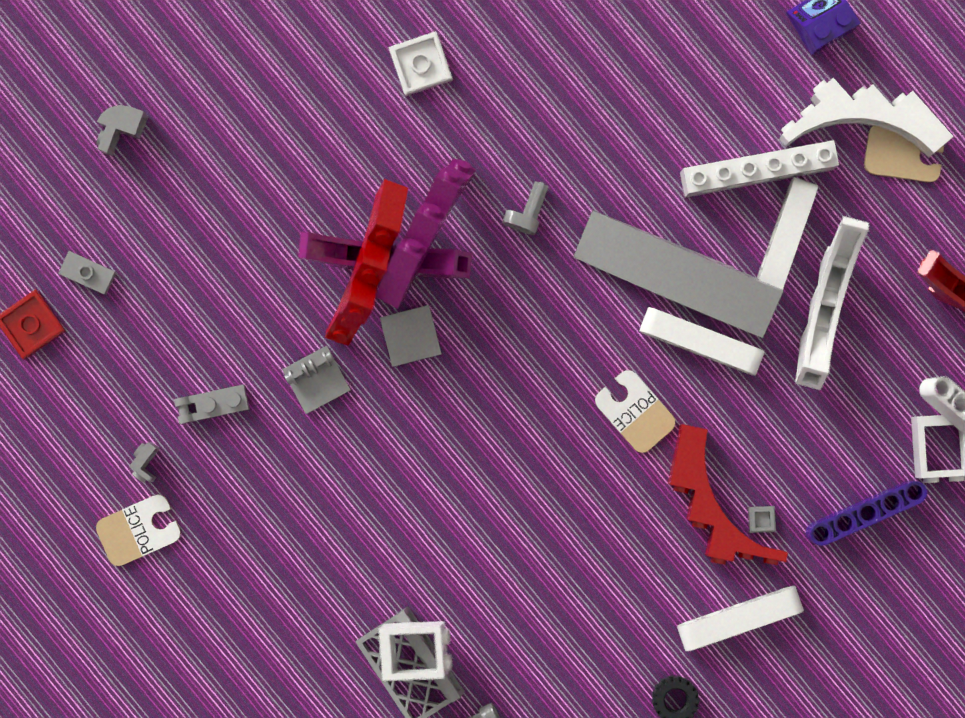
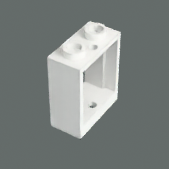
M943 415L911 417L915 478H923V483L939 482V477H949L950 482L965 481V434L959 430L962 469L927 471L924 426L953 424Z
M445 621L383 624L379 628L382 681L445 678L449 673L448 670L452 669L451 654H447V644H450L449 628L445 629ZM435 633L437 669L397 670L395 635Z

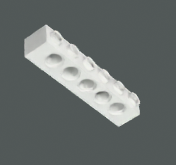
M832 140L682 169L680 175L684 196L690 197L830 171L839 166L835 142Z

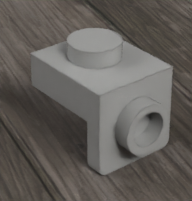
M147 442L146 445L142 443L133 455L136 458L129 466L134 470L132 475L143 483L146 480L154 482L157 478L145 469L160 449L153 442Z

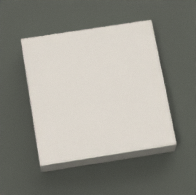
M436 31L389 47L405 96L453 80Z

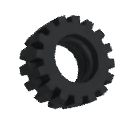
M671 675L661 679L655 685V689L652 691V704L656 713L661 718H692L693 714L698 710L699 694L689 680L678 675ZM672 689H680L685 693V705L679 710H671L665 704V695Z

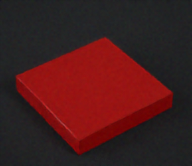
M37 289L0 313V328L22 360H26L66 332V329Z

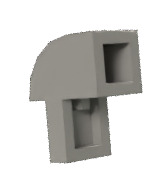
M117 105L108 108L97 120V123L105 127V130L101 131L97 138L98 150L106 155L113 156L121 133L140 139L148 115L144 111L130 106Z

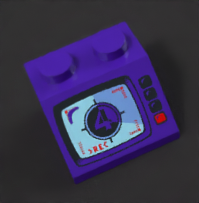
M805 0L786 12L811 56L853 32L861 24L846 0Z

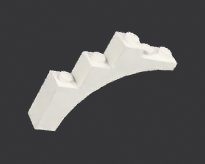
M832 78L828 83L823 80L813 89L815 94L810 100L816 106L814 107L813 104H810L800 113L802 118L795 123L792 120L781 129L783 134L779 140L786 147L799 137L822 127L836 124L860 123L879 126L899 134L916 145L929 158L954 136L914 91L910 92L907 96L904 93L899 95L892 102V106L874 85H871L868 89L863 86L852 96L855 99L853 100L840 84Z
M843 216L831 246H828L820 263L818 285L810 301L808 324L800 339L796 384L821 390L826 380L843 299L854 264L868 232L869 223Z

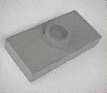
M68 251L58 274L106 295L117 272Z

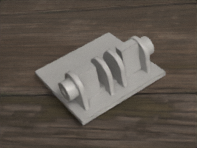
M328 346L282 369L286 381L291 385L305 414L351 390Z

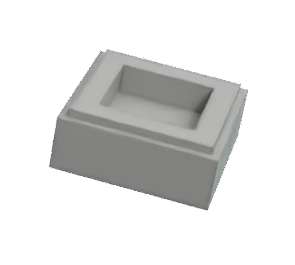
M775 506L748 507L749 533L776 532Z

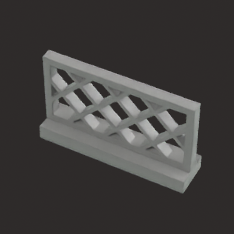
M407 606L355 642L404 717L414 718L409 711L411 701L424 704L423 712L417 718H428L449 703H453L461 698L465 692L452 671L448 670L449 673L445 678L434 679L436 684L432 683L433 679H429L428 682L416 679L399 680L410 684L407 696L398 694L395 690L396 680H392V683L389 680L382 681L380 650L379 653L370 651L364 643L369 638L379 639L377 633H379V628L383 624L394 623L395 621L396 623L419 622L409 606ZM427 633L401 634L400 639L395 638V643L399 644L397 670L399 662L413 665V669H416L417 666L426 669H437L436 647ZM403 645L413 647L416 652L414 661L400 658ZM413 684L427 687L425 700L411 697ZM431 688L441 690L446 699L440 703L429 701ZM427 706H433L431 709L427 710Z

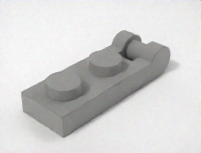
M244 384L174 399L175 407L179 409V424L250 410ZM195 403L197 413L190 414L188 405Z

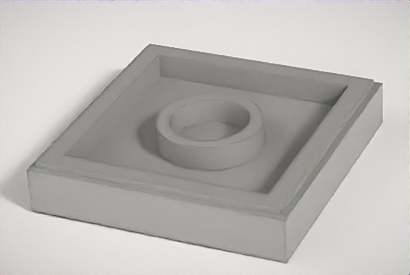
M429 305L380 317L392 367L442 355Z

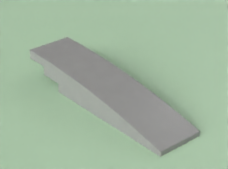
M592 210L574 254V258L761 338L764 337L783 293V289L734 269L730 265Z

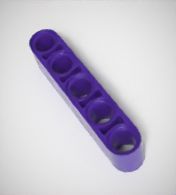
M918 481L900 483L812 522L806 529V537L813 544L820 546L828 545L922 503L927 497V488ZM912 485L918 490V494L914 499H910L908 496V489ZM892 496L895 504L893 508L888 510L884 505V500L886 497ZM865 506H868L872 512L867 520L861 517V510ZM842 516H845L848 520V526L844 530H840L837 526L838 519ZM817 527H823L825 536L822 540L817 541L814 538V531Z

